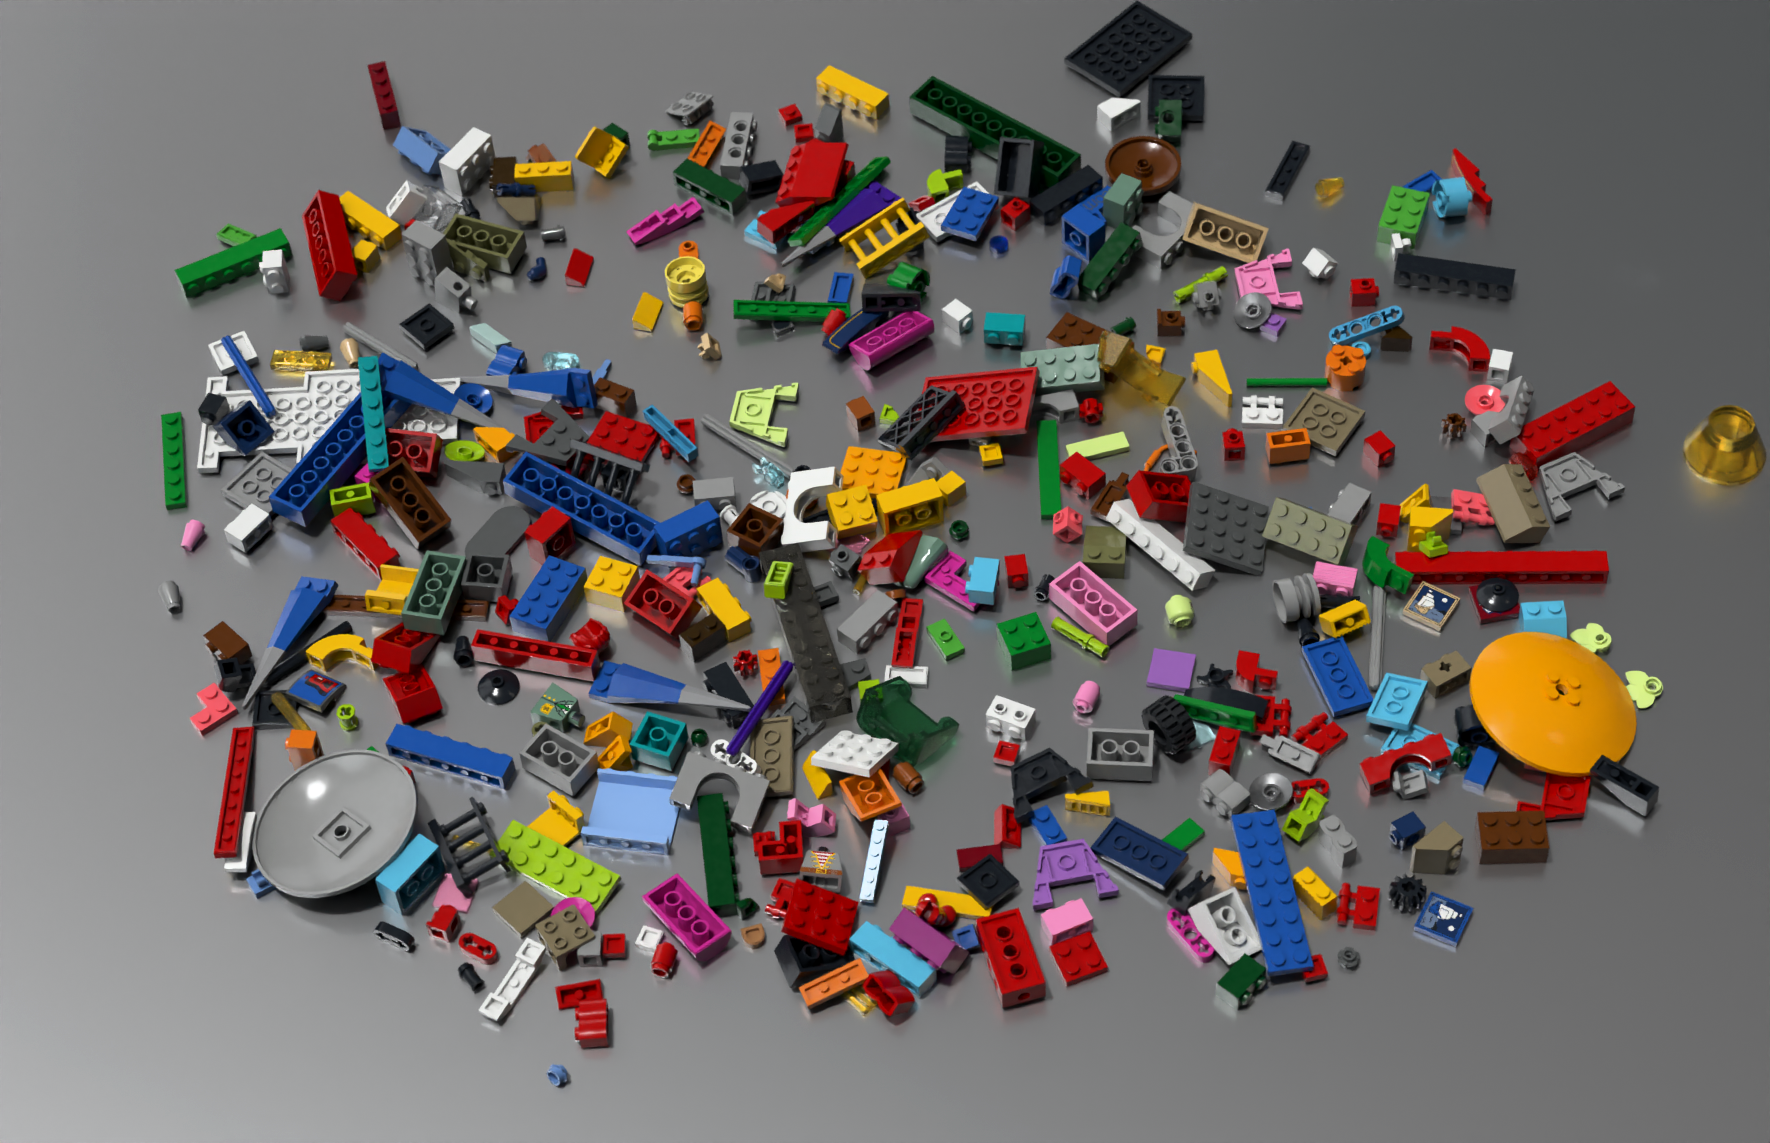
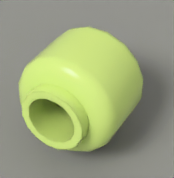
M1182 595L1172 596L1165 605L1168 621L1176 627L1188 626L1195 616L1191 600Z

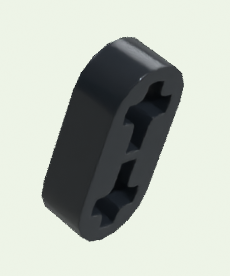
M380 921L373 931L374 935L380 940L405 951H408L415 942L414 937L410 933L383 921Z

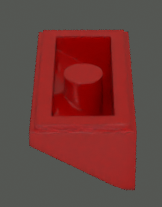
M573 249L565 272L566 285L585 287L594 261L593 256L579 249Z
M1001 804L994 812V845L1000 844L1001 848L1021 847V822L1017 824L1014 818V807Z
M600 979L555 987L559 1009L579 1006V1000L603 999Z

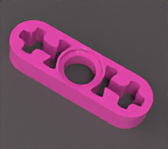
M1174 908L1171 909L1167 914V925L1197 961L1202 963L1211 961L1214 957V948L1197 930L1193 920L1188 914L1184 916ZM1173 917L1181 918V924L1177 920L1173 921ZM1188 931H1193L1197 936L1194 939H1187L1184 934ZM1200 947H1201L1204 951L1208 949V953H1207V954H1206L1205 952H1201V953H1200Z

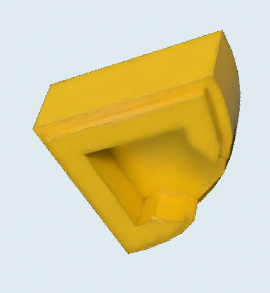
M1146 345L1147 359L1153 365L1161 367L1166 348Z

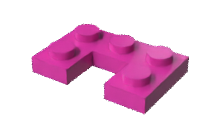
M949 551L924 577L925 582L974 612L981 604L969 602V594H965L966 581L957 576L967 566L966 560Z

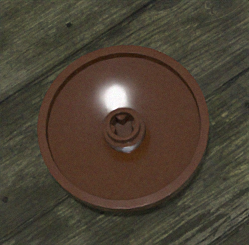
M1136 136L1122 140L1110 149L1105 160V173L1112 185L1123 173L1142 181V196L1156 195L1168 190L1177 182L1181 173V158L1177 150L1162 139L1150 136Z

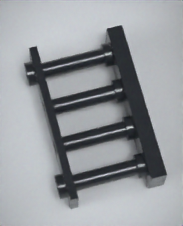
M572 439L569 447L575 448L577 455L570 475L578 479L584 456H587L588 453L592 454L595 460L587 484L595 487L602 462H605V459L612 461V469L604 491L605 494L612 496L620 468L623 466L629 467L630 474L620 502L637 510V507L630 505L629 501L638 474L648 472L650 464L581 440Z
M473 797L469 798L473 809L450 823L440 825L436 819L428 822V826L440 848V852L455 885L465 897L473 893L470 888L472 880L501 864L507 873L511 871L507 863L510 861V858L504 849L501 850L485 816L488 813L482 802L477 803ZM478 817L481 825L453 841L448 840L447 836L450 835V832ZM485 832L488 841L461 857L455 855L457 848ZM493 849L496 857L468 873L463 872L462 868L465 867L466 863Z

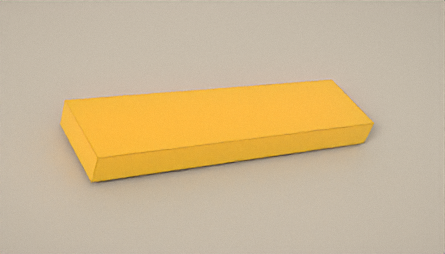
M906 886L902 902V908L915 910L919 898L923 894L932 893L937 897V905L940 908L950 905L955 909L957 917L970 919L990 916L993 908L991 906L985 910L970 895Z

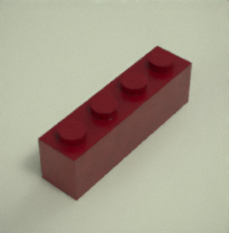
M385 61L367 65L383 130L400 127V117Z

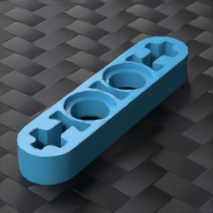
M1391 306L1334 327L1329 332V338L1333 345L1344 346L1402 324L1405 315L1399 306ZM1397 313V318L1393 319V314ZM1380 319L1381 323L1378 326H1371L1373 320ZM1362 326L1361 332L1357 334L1352 333L1354 327ZM1337 334H1341L1340 339L1337 340Z

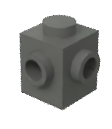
M842 544L832 551L829 561L832 565L831 569L839 576L843 574L853 580L859 572L858 568L862 560L860 555Z

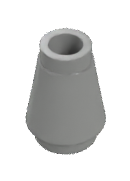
M166 581L160 584L158 593L168 611L171 613L179 611L181 609L179 586L174 581Z

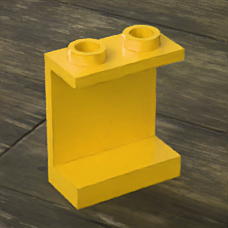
M381 564L382 581L376 591L367 590L365 593L367 611L401 615L419 569Z

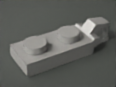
M1263 734L1260 740L1262 745L1269 748L1268 753L1273 757L1309 774L1312 773L1321 756L1319 753L1283 736L1276 735L1273 739Z

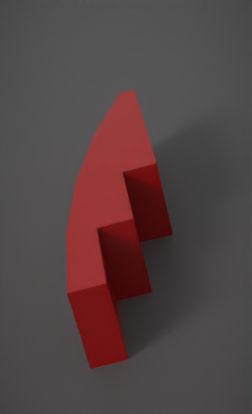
M1454 148L1451 164L1456 177L1465 178L1467 191H1471L1472 203L1484 215L1491 213L1493 199L1485 192L1486 184L1479 178L1480 169L1458 149Z
M902 598L901 613L899 612L898 627H896L892 667L913 668L922 619L923 599Z

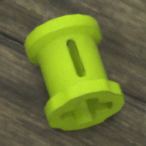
M351 704L339 706L336 714L338 719H340V727L344 731H353L359 724V720L355 716L354 706Z

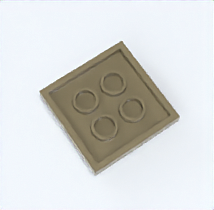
M1312 387L1284 424L1282 431L1307 428L1312 446L1336 456L1365 417V411Z

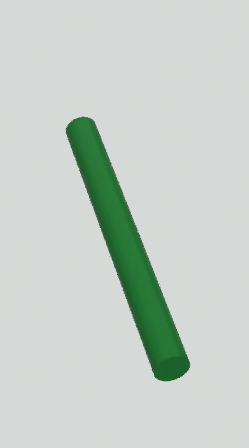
M1247 378L1246 384L1247 386H1327V378Z

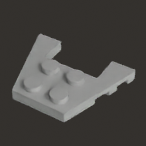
M1576 452L1539 467L1541 481L1555 522L1570 516L1572 513V509L1563 499L1567 496L1596 484L1608 499L1624 493L1625 490L1623 484L1620 482L1618 484L1611 480V476L1596 470L1595 465Z

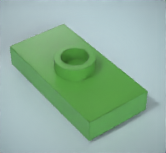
M229 223L216 234L218 240L232 246L257 238V235Z
M945 618L926 627L928 634L946 661L965 652L964 646Z

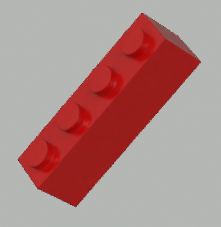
M348 508L330 520L334 533L380 580H382L381 564L401 567L398 551L394 547L390 548L386 539L382 535L379 537L371 524L367 525L359 512L355 513L351 508Z

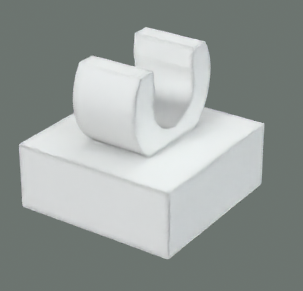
M1400 233L1392 234L1390 248L1394 261H1397L1398 253H1411L1409 247L1411 246L1410 239L1405 238L1401 240Z

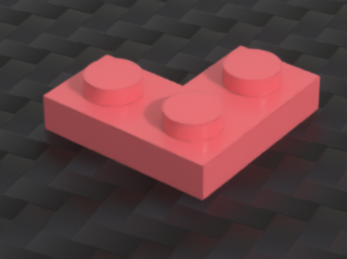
M212 683L197 693L198 699L206 708L190 717V721L203 736L238 714V712L219 687Z

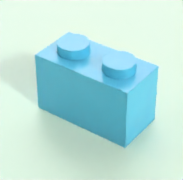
M974 558V563L969 566L968 577H971V579L966 581L965 594H969L970 603L994 605L1000 574V559Z

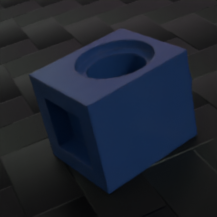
M1412 811L1391 822L1389 836L1394 844H1397L1401 850H1404L1416 844L1425 836L1426 826Z

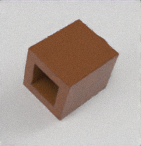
M864 396L846 403L847 417L858 432L876 424L875 411Z

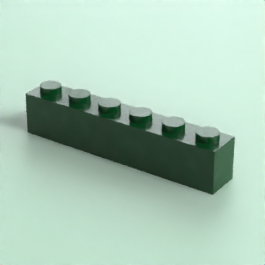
M723 793L697 796L708 906L718 917L737 915L736 903L740 899L739 893H734V888L738 887L737 874H732V869H736L735 856H730V851L734 850L732 837L728 838V832H732L731 821L726 819V814H730L728 801H724Z

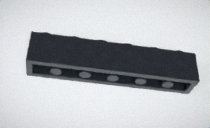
M1398 253L1394 283L1511 300L1516 269Z

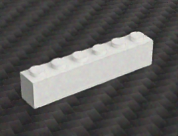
M1130 499L1113 503L1106 517L1110 523L1191 590L1208 586L1215 572L1210 565L1199 556L1183 551V543L1154 519L1140 518L1134 503Z

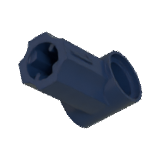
M732 546L727 550L724 556L725 561L740 571L746 581L754 583L762 578L760 561L756 556L748 555L738 546Z

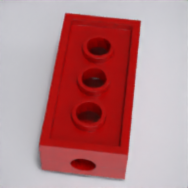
M1019 908L976 919V932L1002 1008L1045 997L1046 982Z

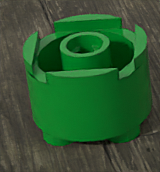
M900 262L894 273L890 274L887 278V285L920 291L921 302L927 294L925 287L930 284L928 271L905 262Z

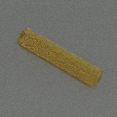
M281 692L271 695L272 702L295 730L311 731V728Z

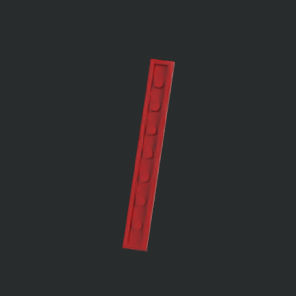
M254 727L233 728L213 853L215 859L237 857L255 738Z

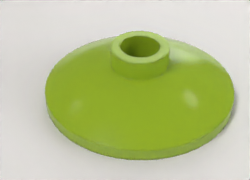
M459 440L447 444L444 454L450 460L477 462L484 457L485 450L476 442Z

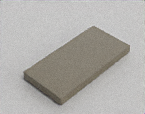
M793 716L760 719L750 734V758L755 760L760 766V774L766 776L767 780H770V788L766 797L793 794Z

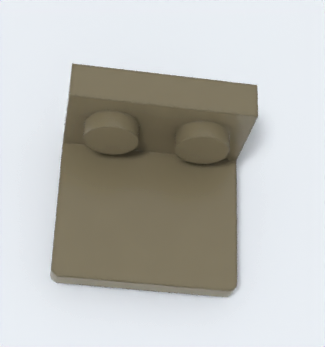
M571 905L535 925L538 939L546 947L547 953L559 971L567 967L565 958L568 957V953L595 939L594 933L575 905Z

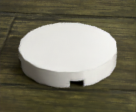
M769 490L759 492L749 502L782 519L786 515L787 498L778 491L769 492Z

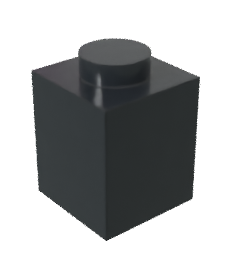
M209 392L198 409L202 423L213 426L227 416L230 411L226 397Z

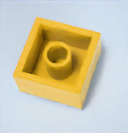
M867 485L827 494L825 504L831 523L837 530V540L876 531L878 520Z
M600 556L584 585L586 602L625 612L627 606L624 602L640 580L638 566Z

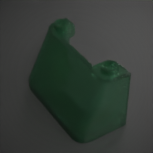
M897 676L865 690L856 719L859 727L871 737L878 739L886 738L892 742L899 743V751L894 756L901 762H909L915 767L924 762L955 736L960 724L949 716L941 718L936 723L910 701L912 696L910 684L901 676Z

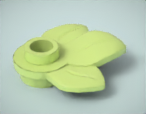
M1588 623L1586 629H1577L1570 634V638L1574 642L1593 653L1607 651L1612 643L1611 636L1604 632L1602 626L1596 623Z
M1628 671L1625 673L1630 683L1626 688L1632 701H1636L1639 709L1650 707L1654 699L1660 696L1663 691L1662 682L1656 677H1648L1642 671ZM1648 687H1654L1655 690H1650Z

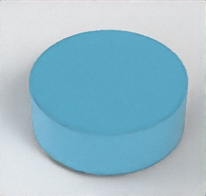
M1358 341L1352 344V347L1361 348L1364 351L1366 359L1370 357L1371 347L1368 343Z

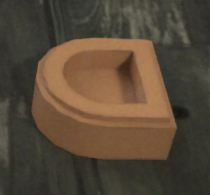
M762 923L740 929L743 942L748 948L757 949L764 944L765 933Z

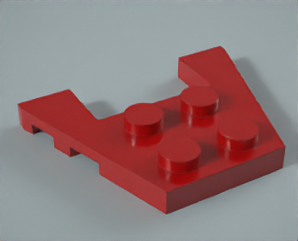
M561 406L572 419H583V407ZM541 412L525 416V439L534 444L555 422L541 415ZM584 458L583 464H589V459Z
M1527 764L1524 765V768H1525V769H1530V770H1536V771L1545 772V771L1536 769V768H1534V767H1532V766H1530V765H1527ZM1546 772L1541 805L1518 801L1516 811H1544L1545 820L1582 818L1585 814L1591 776H1562Z

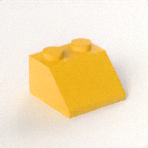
M1411 506L1407 551L1422 552L1419 550V542L1426 540L1428 532L1435 531V536L1440 535L1442 542L1449 539L1453 509Z

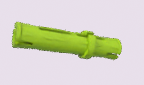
M1221 266L1210 273L1206 272L1198 280L1174 291L1173 295H1176L1174 299L1180 303L1191 297L1194 292L1193 284L1212 280L1217 283L1227 278V270Z
M1056 617L1051 624L1052 629L1079 643L1083 649L1091 650L1102 658L1108 654L1110 646L1095 639L1093 634L1083 632L1060 617Z

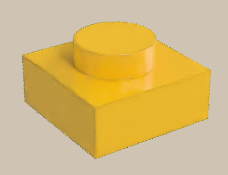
M999 443L979 446L983 466L1003 463Z

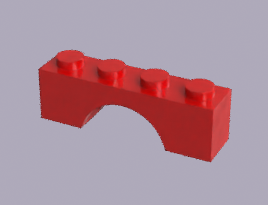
M1441 733L1436 735L1430 734L1424 737L1423 740L1408 742L1396 750L1390 749L1380 756L1364 759L1359 763L1360 774L1369 793L1372 794L1390 787L1391 776L1398 767L1408 763H1417L1425 766L1430 771H1434L1450 765L1452 754Z

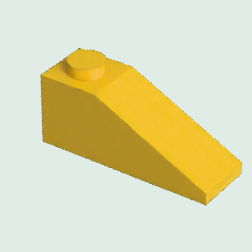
M1218 350L1195 353L1194 362H1191L1192 373L1196 374L1198 381L1227 407H1232V391Z

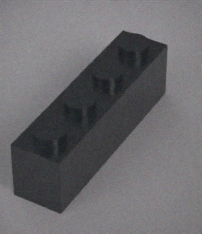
M1091 166L1083 167L1029 200L1030 214L1043 226L1055 221L1077 204L1103 189V177Z

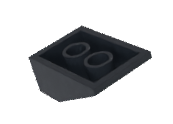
M784 935L774 950L790 988L807 984L855 960L849 945L843 956L790 935Z

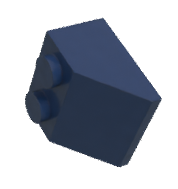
M250 400L241 403L213 426L225 443L244 456L275 432Z

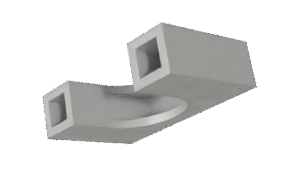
M1169 191L1158 202V216L1176 225L1179 228L1178 231L1168 236H1157L1134 225L1132 228L1140 232L1142 245L1133 255L1160 270L1166 264H1169L1173 257L1180 253L1188 243L1182 240L1193 203Z
M688 751L669 798L670 805L690 812L698 791L703 784L712 779H725L734 784L740 794L738 804L731 819V827L752 834L770 788V780H767L766 776L755 773V775L747 773V770L740 766H735L734 768L728 766L723 760L708 759L701 752L694 751L692 753Z

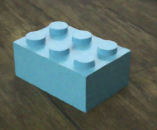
M418 834L407 843L406 848L375 879L382 903L403 915L446 870L438 845L421 834Z

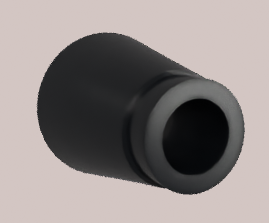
M1305 618L1299 620L1297 626L1300 645L1305 646L1319 642L1320 636L1310 621Z
M459 636L456 639L453 658L460 666H468L474 659L467 636Z

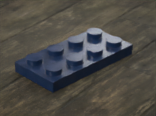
M1116 816L1090 847L1095 855L1162 890L1166 889L1189 860L1188 853Z

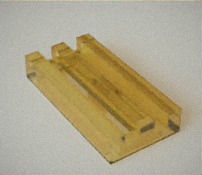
M863 984L857 986L861 992L856 988L850 991L867 1006L866 1008L848 992L840 994L863 1016L878 1005L876 1000L867 995Z

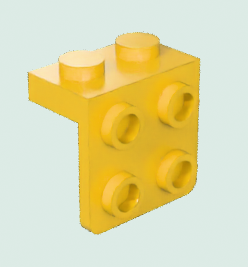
M593 127L578 149L575 158L593 167L610 179L629 146L615 136L597 127Z
M553 790L547 795L550 808L527 827L563 846H567L581 834L582 827L585 826L584 814L578 807L574 808L570 805L564 795H558Z

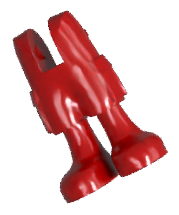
M923 894L915 907V914L919 918L922 917L928 920V924L939 928L948 927L955 921L956 911L952 906L945 905L940 908L937 905L938 900L934 894Z

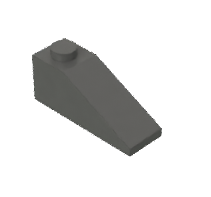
M444 460L447 476L482 494L502 495L504 489L503 480L506 477L504 463Z

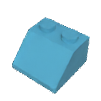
M1563 600L1525 602L1520 604L1518 620L1521 632L1548 633L1567 639V617Z

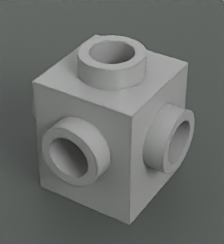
M1212 280L1193 284L1192 300L1197 307L1203 308V311L1215 309L1214 305L1220 304L1219 300L1222 296L1220 288H1217L1216 281Z

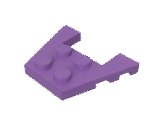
M1084 839L1040 846L1033 910L1053 907L1049 888L1052 886L1094 879L1099 898L1118 895L1119 890L1117 885L1113 884L1109 878L1107 871L1101 867L1097 857Z

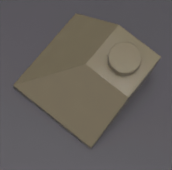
M541 197L497 198V202L516 221H522V224H533V221L539 219Z

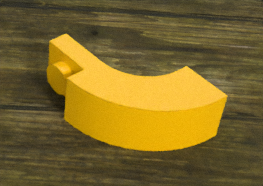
M338 634L319 640L306 650L309 664L325 672L335 663L345 660L358 662L374 671L379 666L371 662L373 649L366 647L364 638L356 635Z

